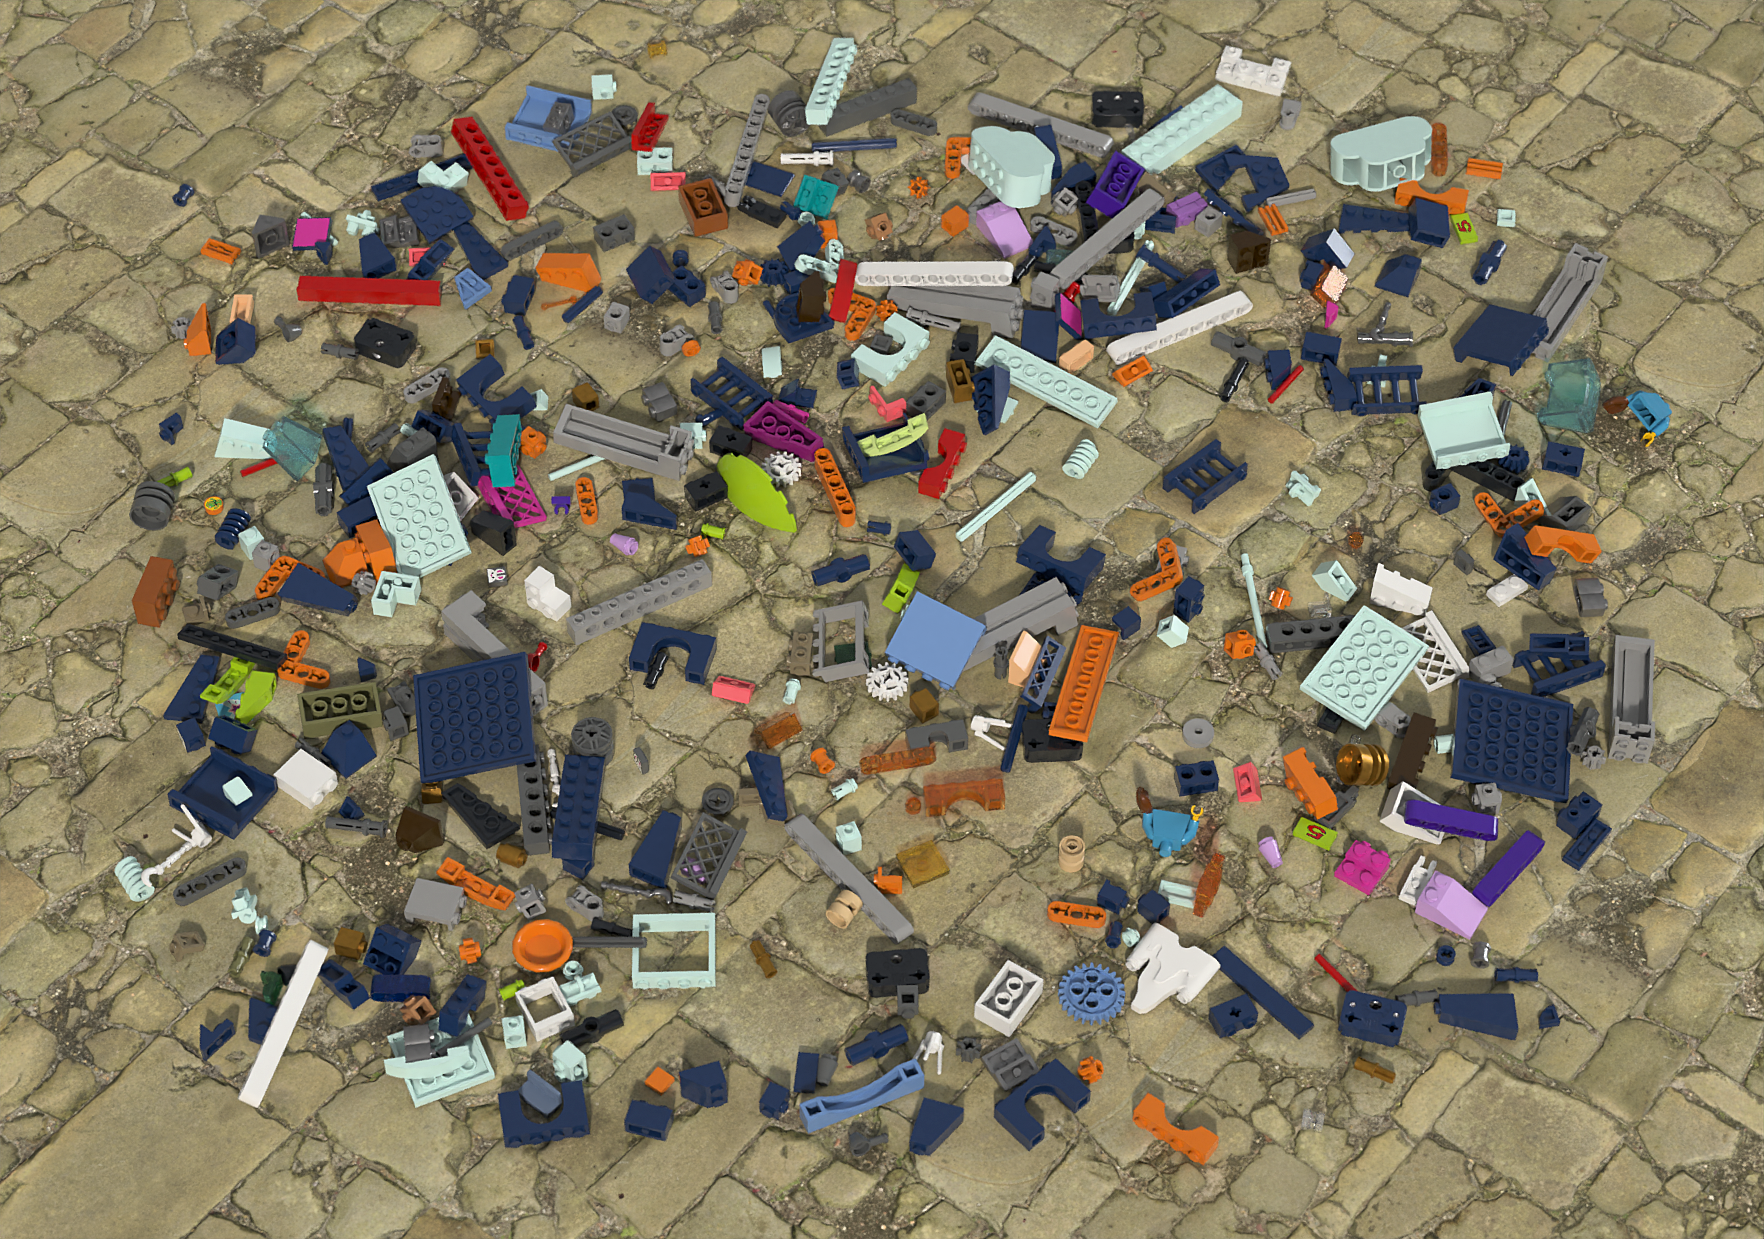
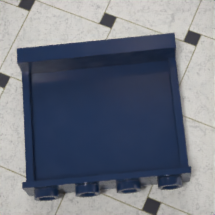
M1489 304L1453 347L1455 361L1462 363L1469 356L1509 367L1510 376H1513L1526 359L1530 357L1535 348L1539 346L1544 337L1548 335L1547 318Z
M903 413V423L856 434L852 433L849 426L842 427L843 443L863 483L927 468L929 453L927 449L924 450L922 439L919 440L918 438L899 450L871 457H864L857 441L871 435L880 438L908 426L907 420L909 419L906 413Z
M211 746V756L179 791L171 789L167 794L169 805L182 813L184 811L181 805H185L195 820L234 840L276 794V779L270 774L259 771L255 766H249L239 758L228 755L224 750ZM236 777H239L252 793L251 797L238 805H235L225 797L222 788L224 784Z

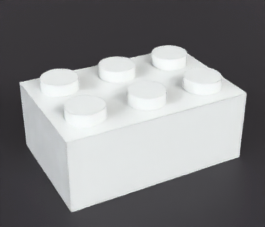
M1008 960L975 1003L974 1018L1010 1037L1042 994L1043 979Z

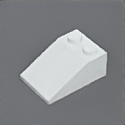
M1401 782L1390 789L1379 822L1396 832L1437 845L1441 844L1444 832L1411 826L1404 822L1405 802L1408 800L1441 804L1405 782Z

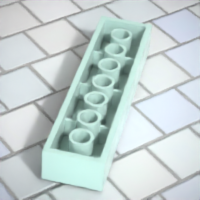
M1217 84L1124 148L1121 154L1145 168L1142 176L1146 171L1152 174L1153 172L1159 174L1240 118L1243 102Z

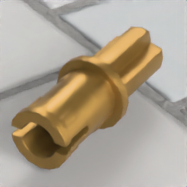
M752 941L750 949L756 958V964L760 965L766 978L774 977L777 974V970L770 959L771 955L766 952L761 941Z
M1358 1056L1354 1064V1069L1370 1075V1078L1376 1077L1390 1084L1395 1081L1396 1073L1379 1066L1378 1062L1375 1064Z

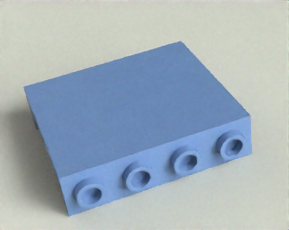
M526 86L527 95L513 122H507L505 125L506 139L558 151L552 141L562 135L546 132L543 129V125L554 103L571 104L575 119L568 131L570 132L587 123L592 113L591 100ZM575 134L573 139L578 140L581 134ZM559 142L561 147L569 149L570 142ZM572 143L571 150H573L575 146L574 143Z
M917 591L885 654L890 662L895 664L899 662L905 665L904 668L912 673L917 671L922 674V678L930 682L932 680L939 682V686L949 691L950 688L955 690V685L987 628L986 625Z

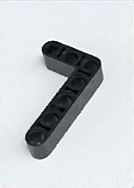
M1080 181L1075 185V195L1079 198L1076 204L1082 244L1099 231L1095 208L1086 203L1092 192L1091 185L1087 181ZM1134 232L1107 254L1131 252L1134 249Z
M1487 460L1437 470L1434 461H1432L1425 471L1423 488L1429 492L1439 488L1453 471L1511 501H1515L1517 489L1525 481Z

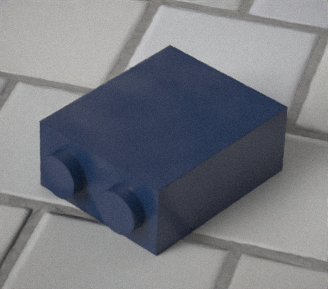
M1415 198L1408 209L1410 240L1443 248L1450 238L1448 206Z
M650 245L626 268L640 298L651 304L676 281L662 252Z

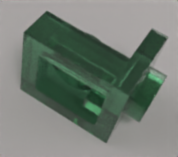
M261 971L260 977L264 985L262 995L266 1003L275 1005L283 988L281 976L273 971Z

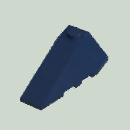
M995 364L970 377L975 387V392L972 393V399L975 403L973 407L978 412V422L985 436L999 428L1010 390V372Z

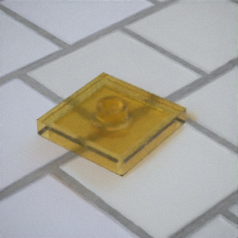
M932 840L896 854V859L913 889L950 874L948 866Z

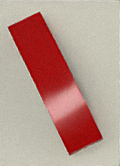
M844 259L839 260L837 279L829 311V317L833 321L846 323L857 271L856 262Z

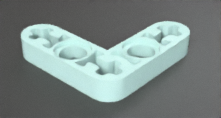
M831 239L825 246V261L807 255H800L794 265L797 270L809 275L819 271L820 278L836 283L839 260L844 259L843 245L838 240Z

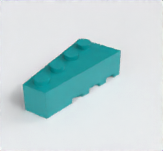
M519 414L498 415L496 423H493V433L490 434V443H488L487 447L488 453L485 454V463L489 465L493 487L515 486L514 475L517 474L516 461L519 459L518 448H520L522 434Z

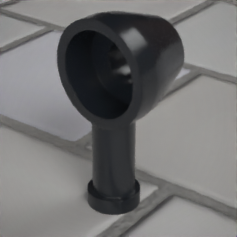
M284 964L277 967V974L283 985L287 986L297 966L296 964Z

